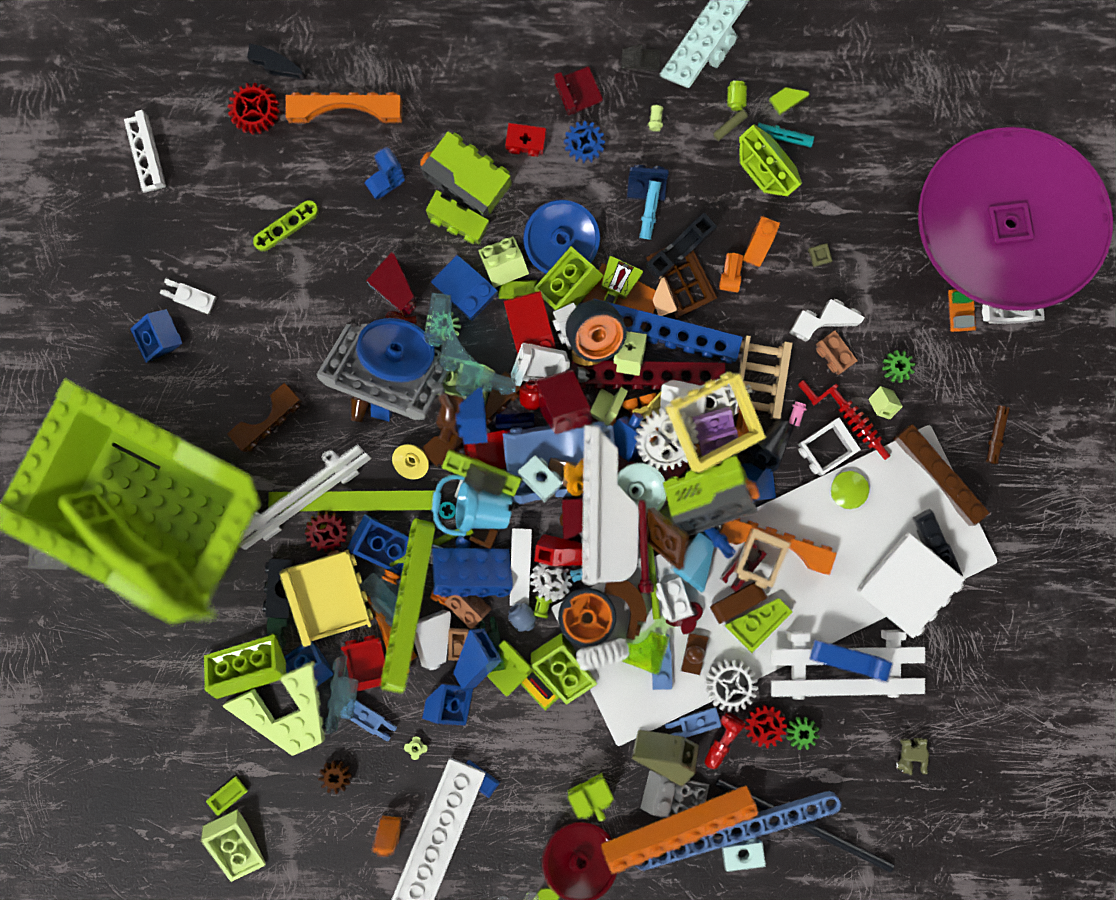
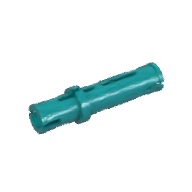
M758 123V127L772 136L775 141L778 139L809 148L812 147L813 135L782 129L778 125L774 127Z

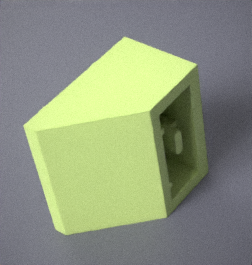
M514 237L505 238L498 243L478 250L494 288L529 274Z

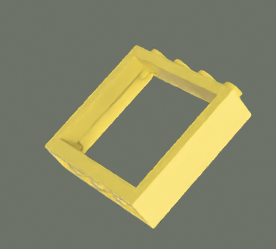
M724 373L720 376L721 379L706 382L703 388L699 390L698 388L693 389L687 393V396L675 398L670 401V405L665 407L692 471L701 472L765 438L740 374ZM730 383L749 432L697 458L678 409Z

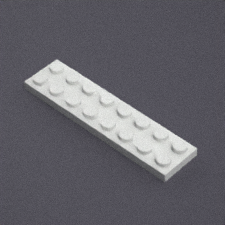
M449 758L392 900H434L486 772Z

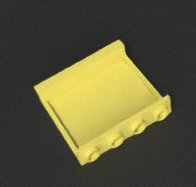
M349 550L281 570L280 576L303 647L311 645V641L360 626L368 625V627H371V620L374 619L371 608L367 609L365 602H368L365 590L361 591V575L355 571L356 559L354 554L350 555Z

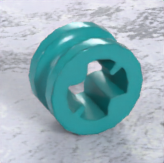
M444 502L440 505L439 515L442 518L450 519L455 515L456 508L451 502ZM450 505V509L453 510L452 514L448 513L449 516H445L444 511H441L443 506Z

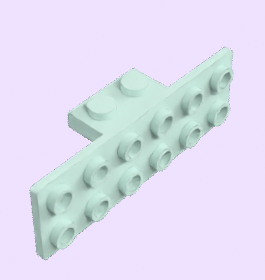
M710 0L660 73L661 77L689 88L707 61L711 66L717 68L738 38L731 26L749 0Z

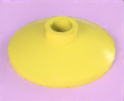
M404 444L399 446L393 453L392 462L394 468L403 477L419 479L427 473L429 460L425 452L419 447L412 444Z

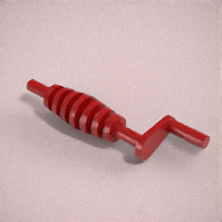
M804 380L798 384L814 406L828 394H831L840 405L839 412L845 411L846 414L842 416L844 420L850 417L851 420L847 422L848 426L853 422L855 423L851 431L854 432L859 428L860 432L856 436L859 438L864 434L865 438L862 441L864 443L869 441L868 447L875 448L884 460L891 456L881 444V436L875 437L878 431L876 429L873 432L870 431L874 426L873 423L868 426L865 425L870 420L868 416L863 420L860 419L864 413L861 411L856 414L855 411L859 408L857 406L851 408L850 405L853 402L851 400L848 402L836 389L838 387L837 383L820 397H817Z

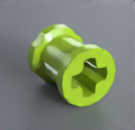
M536 596L537 602L533 611L534 616L548 619L547 612L552 600L545 601V597L539 598Z

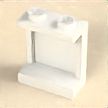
M522 343L511 372L513 385L521 386L522 380L536 381L539 378L568 371L570 360L567 357L566 351Z

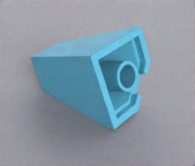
M704 531L702 534L700 532L696 533L686 547L684 569L677 570L673 565L670 570L701 593L705 590L714 549L709 536Z

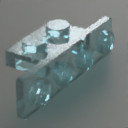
M372 573L360 584V587L372 598L370 600L373 603L371 607L378 614L382 612L386 617L384 620L392 627L397 596L375 573Z
M346 655L337 657L333 664L335 672L330 684L332 693L328 701L329 714L325 721L326 734H332L337 731L339 717L352 719L354 715L358 680L344 677L347 662Z

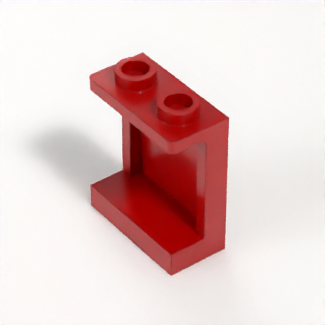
M375 635L364 637V641L357 642L356 639L346 641L345 645L341 647V651L344 652L351 683L349 685L351 693L381 686L386 659L381 637L376 638Z

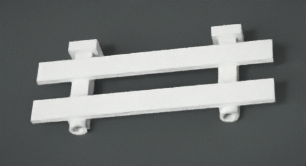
M358 445L342 457L332 450L326 452L322 458L328 467L262 515L255 512L241 540L255 530L258 531L242 541L239 546L246 550L262 538L265 541L269 540L282 530L279 525L340 481L346 484L360 474L357 469L371 459L370 456L365 452L351 462L363 453V450ZM335 473V475H333V476H332L331 478H329L327 481H325L324 483H322V484H321L320 486H318L316 489H314L313 491H311L309 494H307L306 496H304V497H303L302 499H300L298 502H296V503L293 504L291 507H289L287 510H285V511L282 512L280 515H278L276 518H274V516H276L278 513H280L281 511H283L285 508H287L288 506H290V505H291L292 503H294L296 500H298L299 498H301V497H302L303 495H305L307 492H309L310 490H312L314 487H316V486L319 485L321 482H323L325 479H327L328 477H330L332 474Z
M900 629L881 630V638L886 640V647L848 649L878 656L892 662L893 666L888 682L876 679L806 680V665L827 664L809 659L812 649H806V642L810 641V633L807 631H787V639L791 641V649H771V665H791V680H771V696H793V699H804V696L888 695V697L896 698L899 697V694H925V678H901V663H925V647H901V640H906V632Z

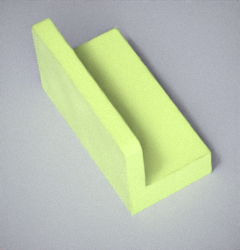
M621 387L614 396L601 389L590 410L591 416L604 422L605 425H610L617 416L628 391Z

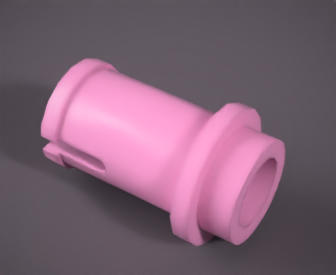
M795 401V404H792L793 410L788 422L793 425L795 418H797L795 426L800 427L804 411H807L806 404Z

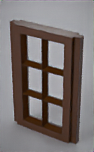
M661 250L646 257L647 261H650ZM694 251L685 257L686 263L680 266L676 265L674 269L664 276L678 308V311L673 312L676 319L717 299ZM687 266L690 267L696 279L686 284L680 272L681 269ZM677 272L683 286L673 290L667 276ZM698 284L704 298L695 302L689 288ZM686 290L692 304L682 308L676 294Z

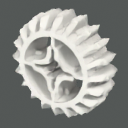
M622 638L605 641L596 646L580 649L576 653L577 662L583 670L606 666L629 656V647L625 639Z
M727 659L724 660L725 666L718 662V670L714 667L711 668L715 674H707V677L712 680L705 681L706 685L711 686L705 689L707 693L712 692L708 696L709 700L715 699L713 702L714 706L721 703L720 710L727 706L728 712H731L732 706H734L736 712L739 711L738 705L746 709L744 702L747 701V703L752 704V701L748 698L749 696L756 698V694L751 691L758 690L757 686L752 685L758 682L756 678L751 679L755 672L750 671L747 673L750 666L746 665L742 668L744 664L742 661L736 666L735 659H732L731 665H729ZM735 670L729 678L719 677L725 671ZM741 672L747 681L746 689L739 685V675ZM735 681L734 684L740 689L731 688L728 690L729 687L724 682L732 683ZM717 682L724 686L723 698H720L717 693ZM734 693L744 694L735 701H728Z

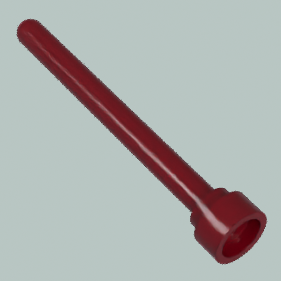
M642 499L638 502L642 577L640 583H638V590L640 593L654 592V584L649 579L646 501Z

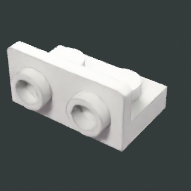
M681 577L664 584H656L658 588L656 595L659 601L662 600L664 606L662 613L665 619H668L670 622H676L694 615Z

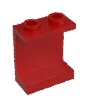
M503 429L488 432V442L465 444V455L499 469L506 468L503 433H508L510 430Z

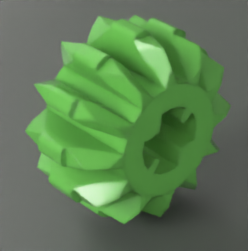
M896 350L894 355L889 353L887 354L888 359L883 360V363L887 366L882 367V370L888 371L885 374L886 378L892 376L891 382H895L897 379L899 383H902L904 379H910L909 374H914L915 372L910 368L915 366V363L909 362L913 357L910 355L906 358V351L900 354ZM895 365H902V368H895Z
M796 717V724L792 721L789 722L793 727L792 729L786 728V731L791 733L786 738L787 740H792L791 746L797 745V749L801 750L804 744L805 749L808 750V743H811L813 746L816 745L813 738L819 739V735L814 734L819 731V728L813 727L815 724L813 720L808 722V718L804 717L801 722V719ZM800 730L805 731V733H806V736H805V737H803V736H800V737H799V735H801V734H799V731H800Z

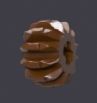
M333 760L331 765L326 763L324 765L325 769L319 771L323 776L319 777L318 781L325 782L321 785V788L323 789L328 786L327 793H330L332 789H334L335 794L339 793V789L344 792L346 790L345 785L351 784V781L346 778L352 777V773H346L349 766H346L344 769L342 768L343 761H340L337 766L336 761ZM333 775H339L338 779L332 780L331 777Z

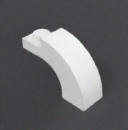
M982 304L983 321L991 324L1026 323L1044 320V308L1031 311H1009Z

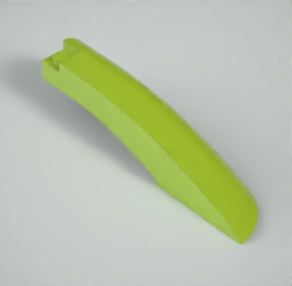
M96 490L61 496L59 507L95 553L127 583L150 599L183 615L200 619L214 618L216 616V613L170 556L164 557L154 551L130 532L115 516Z

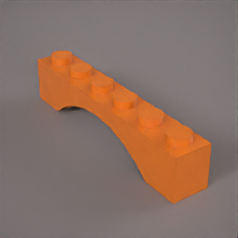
M297 92L286 95V119L289 123H308L324 112L340 108L365 111L377 117L383 123H402V99L400 95L394 92L386 93V95H378V93L374 92L367 93V95H360L355 92L348 93V95H341L336 92L329 93V95H322L316 92L310 93V95H303Z
M740 518L720 526L719 532L722 535L724 534L727 537V541L731 544L738 545L746 542L751 528H754L790 543L789 549L802 559L808 569L825 575H830L837 553L832 552L833 548L821 544L820 548L814 546L813 541L803 538L801 542L795 540V535L784 533L783 536L777 534V530L766 526V529L758 527V523L749 520L747 523L740 522Z

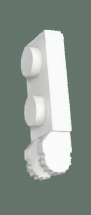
M165 279L164 283L178 289L175 295L166 290H161L160 294L173 299L175 302L210 315L217 297L185 284H178Z

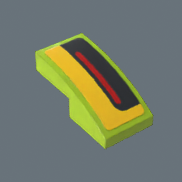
M535 670L521 683L525 690L545 711L560 698Z

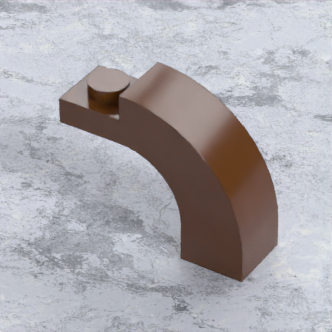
M627 580L606 582L604 594L620 597L628 604L630 620L626 638L635 640V636H639L641 628L638 621L646 622L647 619L645 601L639 590Z

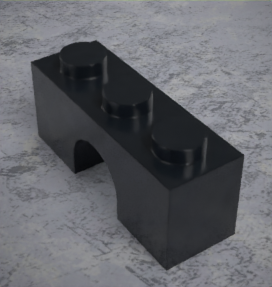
M272 558L269 559V562H266L265 573L268 574V581L264 584V593H267L266 601L263 602L265 617H292L288 598L283 597L279 593L278 587L282 581L280 576L281 570L295 566V560Z

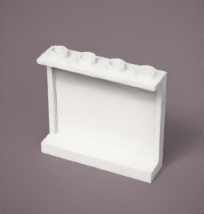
M907 532L857 591L909 636L914 638L924 631V626L928 621L931 622L936 618L940 607H945L950 602V596L963 587L965 579Z

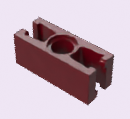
M753 543L751 549H756L758 546ZM759 549L757 552L760 555L753 562L749 559L746 560L748 564L747 572L753 573L767 555L764 551ZM741 553L720 578L725 584L728 582L727 578L734 572ZM739 578L736 584L730 588L737 592L745 580Z

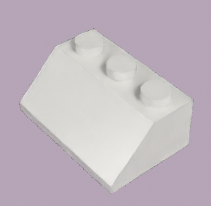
M677 380L662 384L660 408L666 413L665 407L671 404V400L678 397L683 398L688 395L689 391L697 388L699 390L704 386ZM707 395L678 409L679 412H685L686 417L690 416L691 419L692 417L705 414ZM667 423L664 429L670 428L672 423ZM658 427V432L661 434V436L668 443H672V441Z

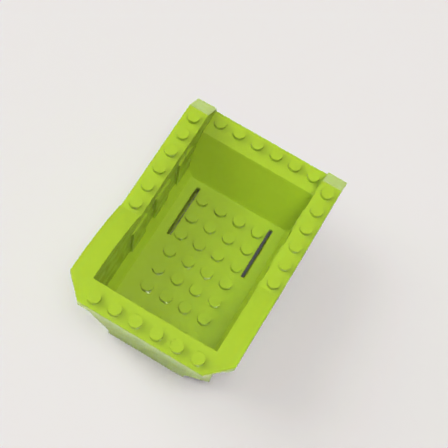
M65 379L56 395L57 398L0 503V530L106 584L120 595L172 624L192 618L150 599L115 573L95 553L59 507L61 496L96 490L115 516L130 532L154 551L164 557L170 556L208 603L260 505L257 498L258 493L254 491L251 477Z

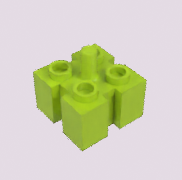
M602 773L568 790V799L578 818L582 816L587 818L595 812L599 821L606 819L602 809L609 807L614 799L612 791Z

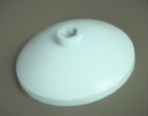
M634 463L624 467L617 473V485L637 506L639 500L643 499L646 501V514L648 508L651 507L656 508L658 511L661 510L666 500V493L662 483L665 480L656 468L644 463ZM636 487L637 491L632 493V489Z

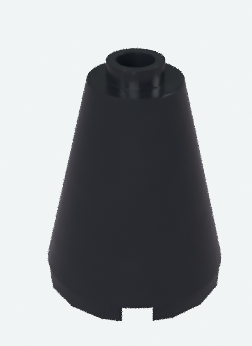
M784 419L776 420L763 431L764 439L745 448V452L747 451L748 453L747 458L754 466L764 471L766 468L771 469L770 472H774L779 468L792 432L790 423Z

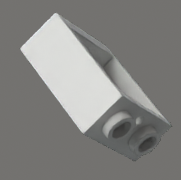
M840 418L833 420L798 444L800 447L798 449L799 453L804 459L807 457L811 463L809 465L810 469L819 476L824 475L861 450ZM833 428L848 451L822 468L807 447V444Z

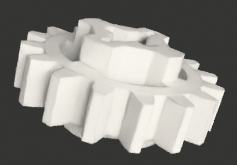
M539 563L537 564L538 566L533 568L534 573L530 577L534 580L530 585H535L536 588L533 592L538 591L539 598L545 596V601L551 599L555 602L569 593L568 588L572 584L568 580L572 577L566 574L569 571L568 569L564 570L563 566H551Z

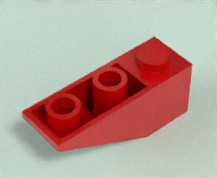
M543 534L536 544L534 561L551 566L582 565L583 543Z

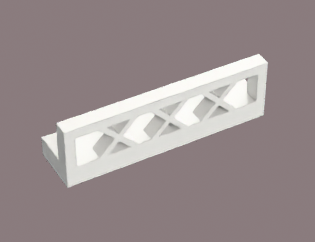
M143 110L135 112V117L124 119L142 191L145 193L164 188L166 185L148 115ZM138 122V133L132 131L130 123ZM139 138L142 139L144 145L143 151L136 148ZM144 156L147 157L149 165L147 169L141 167L140 164ZM148 174L152 176L154 185L146 186L145 179Z

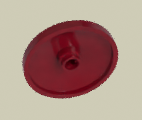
M585 822L570 823L558 829L548 840L542 856L543 875L549 888L564 900H597L611 888L617 872L612 874L601 844L611 841V837L600 827Z

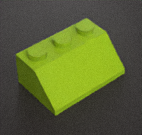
M571 246L533 290L536 292L541 291L543 299L555 310L572 303L577 307L604 275Z

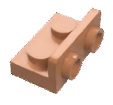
M833 331L815 344L818 347L816 348L818 354L822 358H826L829 362L827 364L829 369L833 373L836 372L837 375L857 362V359L836 331Z
M451 595L445 601V604L470 629H473L492 610L477 595L466 597Z

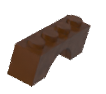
M283 383L270 395L272 410L265 421L254 425L241 421L227 433L241 451L251 452L258 446L257 442L261 438L265 439L272 433V428L283 424L290 412L293 414L301 407L300 403L303 401L288 384Z

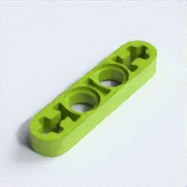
M313 201L301 203L256 234L253 239L254 246L260 251L269 250L313 220L319 212L317 205ZM307 206H309V207H313V206H314V208L312 209V211H313L312 214H310V213H308V212L305 213V212L307 211V209H306ZM299 211H301L302 214L305 213V214L303 215V216L305 217L304 220L302 219L301 215L298 213ZM291 216L299 218L297 225L292 226L289 224ZM280 226L283 228L281 236H274L273 230L275 227ZM268 232H269L270 236L274 239L273 241H271L270 238L267 239V238L269 237V236L267 235ZM260 238H262V239H264V240L267 239V240L265 241V244H266L265 246H262V245H259V246H258V244L260 243V241H259Z

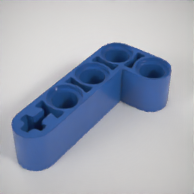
M389 147L382 149L375 155L374 158L379 171L369 177L364 183L375 199L383 197L405 180L401 164Z
M814 640L809 658L819 663L864 674L883 682H888L893 663L887 659L819 640Z

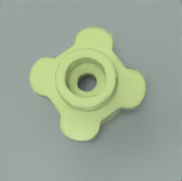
M415 736L410 743L405 744L404 750L411 754L413 760H417L419 755L427 751V746L423 744L420 737Z

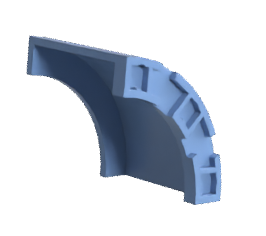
M601 421L590 424L599 426V430L614 445L612 425H604V422ZM550 426L528 429L512 428L510 432L503 433L506 470L518 476V471L534 456L538 459L540 457L543 458L548 466L551 457L579 463L584 458V426L556 435ZM544 474L536 476V479L540 482H544L547 479ZM522 479L515 496H511L512 502L520 504L541 500ZM561 481L562 487L555 493V497L573 496L567 491L566 486H563V481Z

